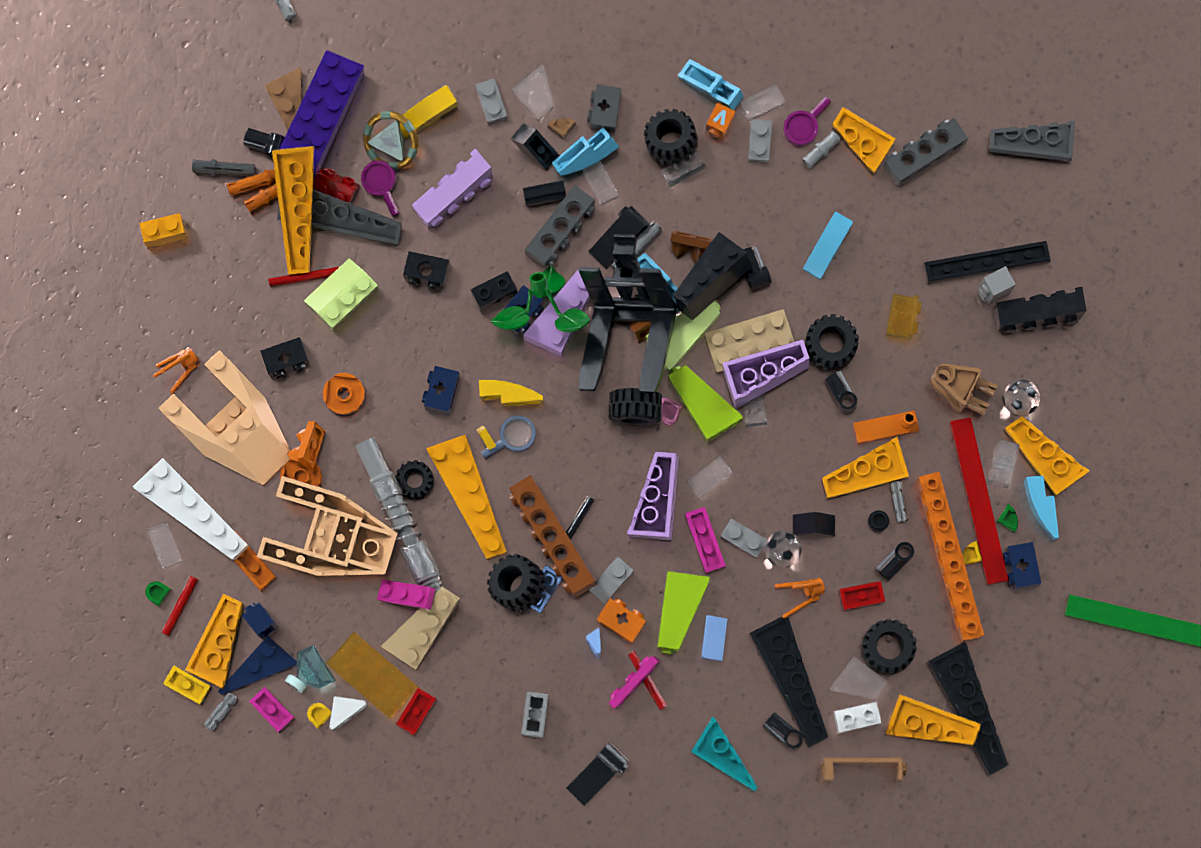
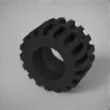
M664 109L665 112L661 113L659 111L656 113V117L651 116L649 118L650 123L647 122L645 125L644 139L650 156H653L656 162L660 161L662 165L668 163L669 166H673L674 163L680 165L682 160L688 161L690 159L689 155L693 156L695 153L694 149H697L698 137L695 125L689 115L686 116L685 112L681 111L678 113L677 109L672 111ZM669 132L682 134L678 140L672 143L660 141Z
M831 314L830 317L824 315L820 320L819 318L816 319L814 324H811L806 335L805 346L810 356L809 359L811 362H816L817 367L823 366L824 370H828V368L837 370L838 367H845L847 363L852 361L858 348L859 336L856 334V327H852V322L849 319L845 321L841 315L839 318L835 317L836 314ZM827 332L837 333L843 339L844 347L835 353L828 352L821 347L820 337Z
M621 388L609 393V420L625 425H651L661 421L662 394L658 392L655 394L640 393L639 388Z
M509 554L506 555V559L500 558L498 560L499 563L492 566L494 568L493 571H489L488 574L490 579L487 580V585L490 587L487 589L492 599L513 612L515 610L523 612V609H531V605L535 606L538 604V598H542L541 592L545 591L546 586L543 583L546 582V579L543 577V571L538 565L523 555L514 554L512 556ZM522 575V582L519 587L511 591V584L514 579Z
M886 619L885 621H878L869 628L863 638L861 649L864 654L863 658L868 662L867 665L870 668L873 667L874 671L882 672L886 675L890 673L896 674L903 671L912 662L917 651L916 637L914 638L913 631L907 628L908 625L902 624L896 619L895 621ZM892 635L900 641L902 649L898 657L886 659L879 654L877 642L880 637Z

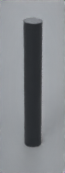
M589 496L586 497L566 530L570 540L594 502V499Z

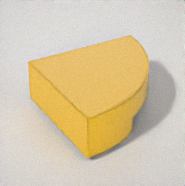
M484 426L479 427L477 433L484 441L486 447L490 450L496 447L487 429Z
M977 541L970 543L962 552L965 566L982 562Z

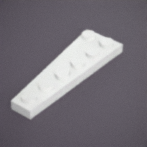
M163 458L132 486L136 491L233 561L249 547Z

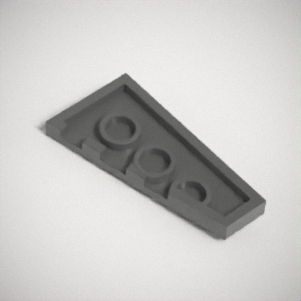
M1068 121L1065 124L1049 123L1046 126L1030 125L1027 128L992 129L990 132L989 152L1071 161L1075 121Z

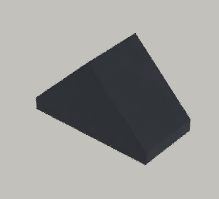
M820 512L793 514V534L795 536L835 537V515Z

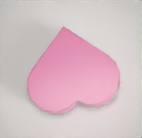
M662 398V421L666 425L676 423L684 405L670 398Z

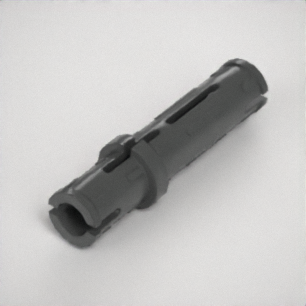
M193 159L192 173H210L212 176L216 174L254 176L256 171L255 164L217 162L216 159L211 161Z

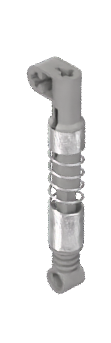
M375 438L367 439L355 445V448L371 479L370 487H372L371 489L377 501L382 502L383 507L381 510H385L388 516L386 520H389L392 525L391 529L400 534L396 540L402 539L404 543L400 550L413 575L412 577H414L413 579H415V583L420 586L434 588L436 593L442 588L440 586L442 582H438L440 571L435 563L436 561L433 559L434 557L425 542L426 540L419 542L418 538L422 533H415L413 530L417 522H413L411 517L413 513L408 511L406 507L408 503L402 499V488H400L393 472L389 471Z

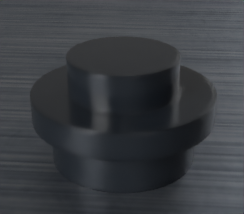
M876 510L870 514L868 524L872 530L880 532L888 527L889 517L884 511Z

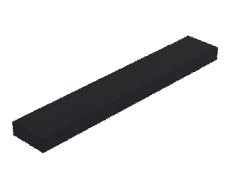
M1047 241L928 261L924 262L927 283L929 284L991 273L1005 266L1008 270L1048 263L1051 259Z

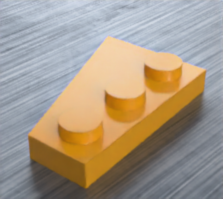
M844 107L832 123L835 131L867 168L875 174L896 138Z

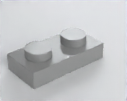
M495 78L475 84L487 123L491 124L507 119Z
M751 120L748 161L769 162L772 121Z
M730 519L720 536L723 540L756 559L768 540L733 519Z

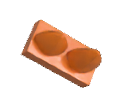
M308 421L306 428L296 434V437L301 442L300 446L287 452L288 457L294 461L301 462L306 468H314L326 431L316 421Z

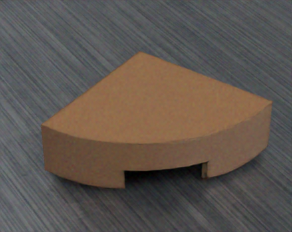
M570 118L554 119L547 124V127L564 139L574 127L576 121Z

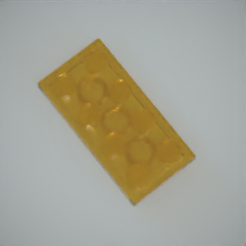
M355 632L349 636L326 663L390 720L418 688L416 684Z

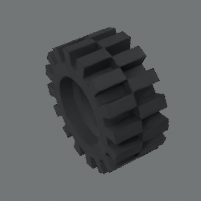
M407 461L406 464L401 465V468L397 470V475H395L400 488H402L403 496L411 500H419L421 497H426L425 495L431 492V488L434 485L432 471L422 461ZM413 472H417L423 477L422 484L416 488L408 486L406 482L407 476Z

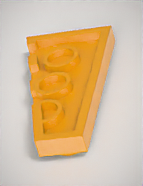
M1023 416L1004 429L1038 475L1044 476V483L1054 496H1057L1089 472L1086 467L1080 465L1075 458L1058 447L1059 445L1047 438L1043 432Z
M898 437L824 476L822 483L827 499L908 478L909 474Z
M225 594L222 595L185 671L224 689L244 605L242 602Z
M900 694L885 735L974 745L981 724Z

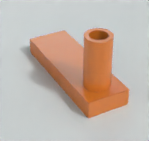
M915 410L853 423L857 444L920 431Z

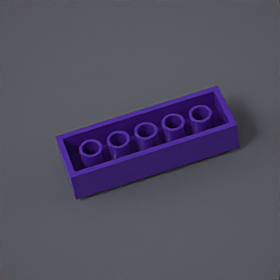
M328 50L325 51L280 146V149L314 146L313 180L324 162L364 76V65Z

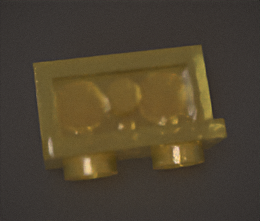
M893 293L886 331L887 336L911 340L912 335L917 334L918 322H915L916 314H920L922 302L918 301L919 295L910 297Z

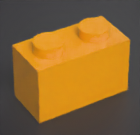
M180 213L139 223L144 244L148 249L188 239L184 220Z

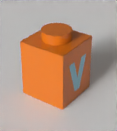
M717 103L706 123L708 133L715 138H719V136L725 138L735 118L736 111Z

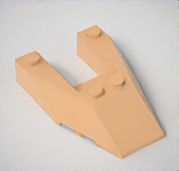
M219 350L204 365L234 398L206 425L174 394L159 407V410L205 457L264 486L290 460L287 455L290 448L266 398Z
M284 476L281 477L276 494L277 497L316 508L304 549L263 537L257 558L316 576L386 573L398 533L343 494Z

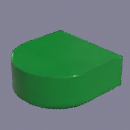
M153 581L147 585L145 595L148 600L160 607L171 589L161 582Z

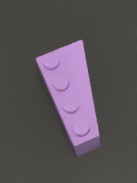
M578 270L554 298L562 314L568 309H579L584 312L590 300ZM550 302L523 336L525 341L562 357L574 331L561 332L556 329L555 320L559 316Z
M800 340L724 362L723 374L735 409L808 369L809 356L804 341Z

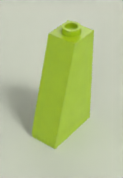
M679 365L669 371L670 375H668L667 380L706 443L743 421L742 415L686 365L680 367Z
M667 572L657 649L661 650V653L674 655V651H679L707 589L710 577Z

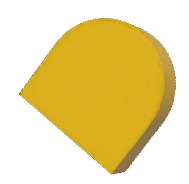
M322 703L312 704L307 711L308 719L318 729L332 714Z

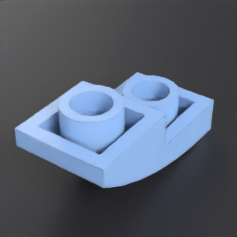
M545 565L542 570L544 573L543 577L546 579V582L543 583L546 586L545 591L541 592L543 596L541 599L538 598V604L535 606L531 605V608L539 613L542 612L563 579L562 575L557 577L553 568Z

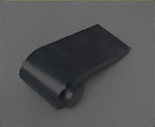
M625 206L618 213L619 218L588 251L605 268L615 260L613 256L615 234H633L637 238L650 224L633 206L629 208Z
M610 742L566 789L585 806L617 772L621 775L629 767L627 764L629 759Z

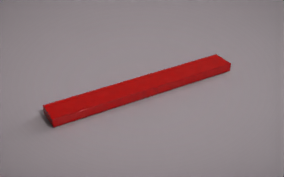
M971 417L950 421L986 584L992 585L1008 581V576Z

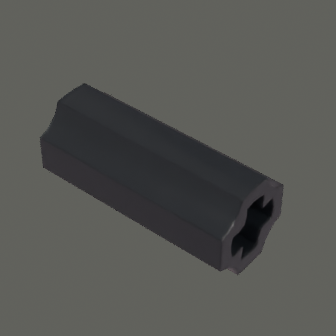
M563 180L523 188L526 206L563 200L566 197Z

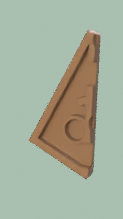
M300 67L264 85L287 130H289L301 104L302 72Z

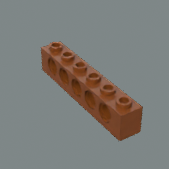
M529 475L509 488L512 492L509 495L511 501L515 506L519 505L522 512L519 514L525 524L530 522L532 525L531 534L536 542L541 540L544 547L540 549L547 559L551 557L554 565L551 567L557 577L562 575L565 582L562 585L568 595L573 593L576 598L596 586L597 583L532 476ZM528 498H534L535 503L532 506H525V501ZM543 515L546 517L544 523H535L538 516ZM549 533L556 534V539L552 542L546 541V536ZM559 551H566L567 556L564 559H557ZM571 568L578 569L575 577L567 576Z

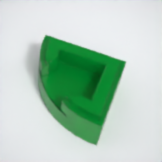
M1007 504L997 523L1015 533L1018 528L1017 514L1015 509L1010 504Z

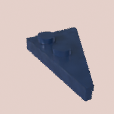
M267 636L226 681L224 689L220 688L218 692L221 695L233 692L238 688L280 673V671L295 667L299 663Z

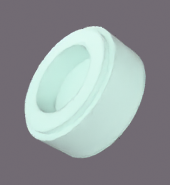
M291 674L285 679V683L299 693H302L306 688V685L301 680Z

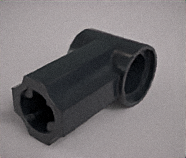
M248 128L244 136L243 145L263 151L264 154L273 157L272 150L280 149L285 136L277 133L268 134Z
M757 247L745 248L744 250L748 253L752 266L746 273L751 290L771 284L772 280L769 271L763 265Z
M839 371L829 375L825 382L838 403L839 410L844 414L853 413L857 408V396L852 392L842 372ZM844 399H851L853 405L846 407L842 404V401Z
M909 542L899 543L875 569L889 581L912 559L914 547ZM901 547H906L910 550V556L906 558L901 557L898 550Z
M774 712L763 725L766 730L780 740L788 749L798 750L802 746L803 736L800 731L793 728L777 713ZM795 734L799 737L800 741L797 745H790L787 742L790 735Z

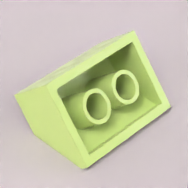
M349 258L313 291L304 302L333 331L378 289V285Z

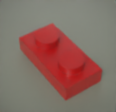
M881 581L839 589L843 611L886 602Z
M417 688L396 725L415 736L435 703L436 698Z

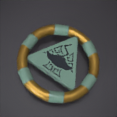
M394 111L379 112L369 119L363 131L364 148L372 161H384L377 155L372 146L401 160L399 162L384 161L390 164L394 170H400L408 166L417 154L419 142L415 127L410 120L400 113ZM384 119L397 120L370 140L374 125L378 121ZM400 123L403 124L411 139V146L406 157L404 156V136L401 132Z

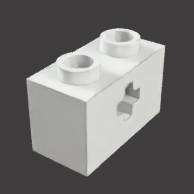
M877 702L834 711L833 713L838 734L881 724Z

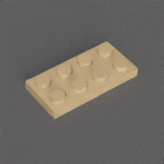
M784 309L704 333L717 374L723 372L724 362L794 342Z

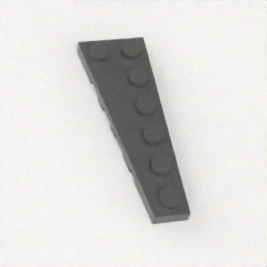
M313 189L311 227L399 244L402 222ZM278 208L277 220L281 221L280 209Z

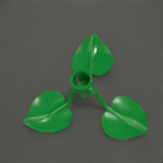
M551 265L543 272L533 273L529 277L531 289H528L529 295L525 310L518 306L508 307L491 320V323L500 329L516 330L522 328L530 321L529 316L526 314L530 312L532 295H535L537 298L547 295L556 314L559 316L555 320V327L559 331L573 332L590 323L589 316L582 310L568 309L564 314L559 311L551 293L560 291L565 286V279Z

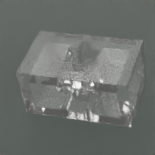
M1000 439L996 442L987 484L1006 489L1011 485L1019 444Z

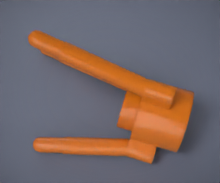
M190 347L185 350L182 349L177 354L157 363L156 367H160L171 362L153 374V377H158L179 363L183 368L188 367L170 390L172 394L189 373L197 367L195 363L198 361V358Z
M821 578L775 584L774 586L775 588H803L805 595L811 597L783 614L782 618L784 619L813 601L820 600L819 595L825 592V586Z

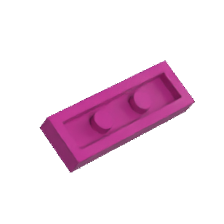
M705 507L685 513L705 574L726 567Z
M382 579L377 600L430 610L436 589Z
M656 656L645 657L639 664L641 668L636 673L632 672L624 680L626 684L622 689L618 687L610 695L612 699L609 704L614 709L619 708L661 661Z

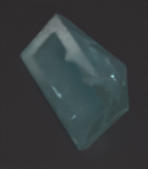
M314 645L297 653V678L304 684L321 689L336 681Z

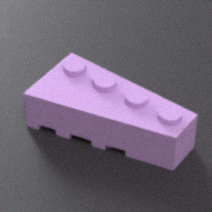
M476 149L470 153L472 157L468 161L464 162L462 160L456 165L457 168L452 175L446 174L438 182L439 187H431L412 204L413 211L428 229L432 226H438L443 221L444 216L448 213L453 214L460 207L459 204L463 201L471 200L476 195L475 192L478 189H484L492 182L491 166Z
M655 452L631 526L627 532L630 538L672 541L679 457L676 453Z

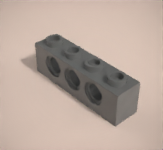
M955 118L950 121L948 119L942 121L933 132L931 130L926 131L917 142L911 141L898 154L893 152L886 157L887 161H885L884 168L897 187L966 144L968 137ZM943 136L947 142L944 144L939 143L936 138ZM926 147L930 153L922 154L919 149ZM909 158L913 164L905 165L902 159Z
M574 185L525 248V254L543 268H546L548 265L552 266L558 258L557 253L561 248L564 250L571 241L569 237L572 233H577L583 225L582 220L586 216L590 217L596 208L594 206L595 199ZM572 208H577L580 211L576 216H572L568 212ZM559 224H564L567 226V229L564 232H559L556 230V227ZM547 240L555 243L552 248H546L543 244Z

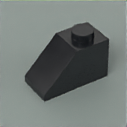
M523 123L510 138L523 153L545 170L559 156L557 151L541 133L527 124Z

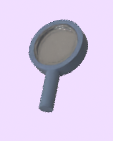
M524 416L508 418L501 426V440L495 443L496 447L491 450L486 448L481 451V454L486 459L504 447L514 452H522L529 449L536 438L533 423Z

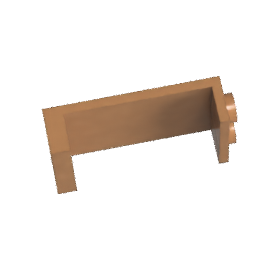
M824 758L821 761L822 782H831L833 780V765H894L895 782H900L907 774L906 763H903L902 758Z

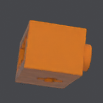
M610 598L596 621L633 644L646 624V620L643 619L645 616L635 609L631 612L625 608L627 604L618 598L615 600ZM626 615L627 623L619 624L617 617Z

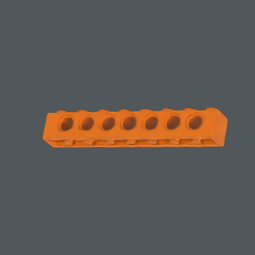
M940 472L919 476L916 481L960 643L980 639L984 636Z

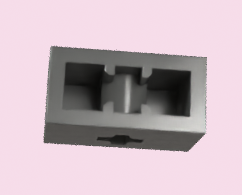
M597 84L596 91L592 90L590 103H594L593 110H589L587 122L590 123L592 130L599 131L604 127L607 132L615 133L621 88ZM603 105L607 106L605 112L601 111Z

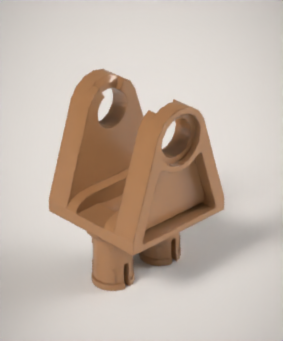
M952 364L939 365L930 380L932 387L957 411L961 412L963 408L966 409L967 407L981 415H984L989 403L973 397L972 390L977 389L992 397L998 386L981 378L982 370L979 368ZM939 375H944L947 380L940 379Z

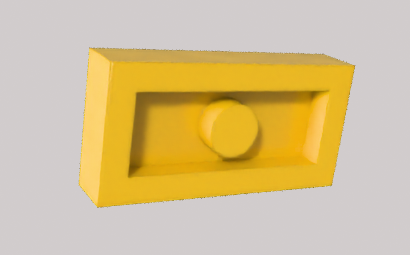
M174 665L163 683L199 705L202 704L211 688L210 685Z

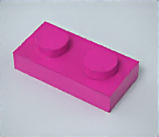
M266 687L249 701L278 733L294 719Z

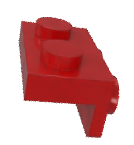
M323 168L318 171L313 182L314 190L351 203L355 191L360 186L355 183L354 179L346 176L342 177L330 168Z

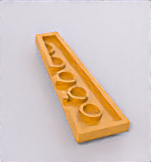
M314 146L272 150L288 274L308 273L310 271Z
M466 435L426 448L486 559L489 560L506 554L501 534Z

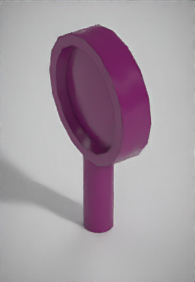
M827 97L810 113L800 110L788 115L783 128L784 136L788 142L796 146H805L814 141L819 127L816 118L831 103Z
M376 160L370 162L361 173L362 186L372 195L383 196L392 217L398 215L399 211L390 194V191L396 185L397 177L395 170L384 161Z

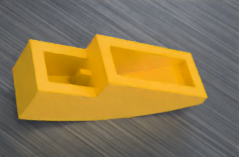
M445 85L414 105L403 116L410 120L416 132H419L440 120V116L458 107V103L449 87ZM400 123L404 138L410 137L403 124Z
M479 380L481 400L501 399L502 407L544 404L543 395L519 384L499 380Z

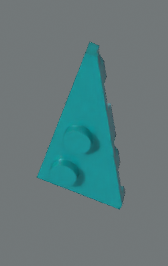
M712 717L691 753L755 792L758 787L717 723V720Z

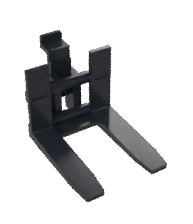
M615 234L613 256L617 267L612 277L603 278L600 268L579 267L578 269L594 305L580 369L578 388L580 391L594 392L602 374L615 321L651 322L641 369L639 391L640 393L655 394L663 375L677 306L675 301L672 300L667 280L664 279L661 269L640 268L635 255L637 244L635 236L633 234ZM608 287H616L620 298H612ZM633 287H636L638 294L631 298Z

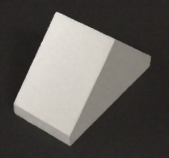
M334 697L330 728L336 731L368 707L367 703L363 700Z

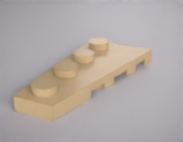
M444 587L440 588L434 594L431 609L420 608L381 647L416 670L460 598Z

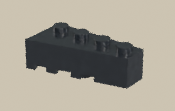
M718 232L673 294L678 310L691 320L697 317L752 267L748 253Z
M1076 287L1075 292L1072 293L1060 290L1051 294L1050 297L1039 294L1030 297L1029 301H1026L1023 297L996 302L994 306L998 331L1004 330V333L1015 332L1017 328L1033 330L1039 325H1045L1046 328L1058 325L1057 323L1065 322L1066 325L1076 324L1086 312L1083 287Z

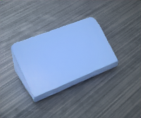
M706 615L701 659L723 660L727 626L726 618Z
M597 628L586 636V643L595 656L600 658V630Z

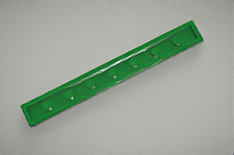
M1068 595L1064 616L1201 648V625L1075 595Z

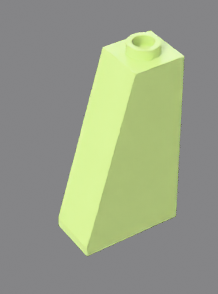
M716 300L693 320L683 313L675 317L664 366L668 374L670 370L675 368L703 337L704 333L720 317L719 310H721V307Z

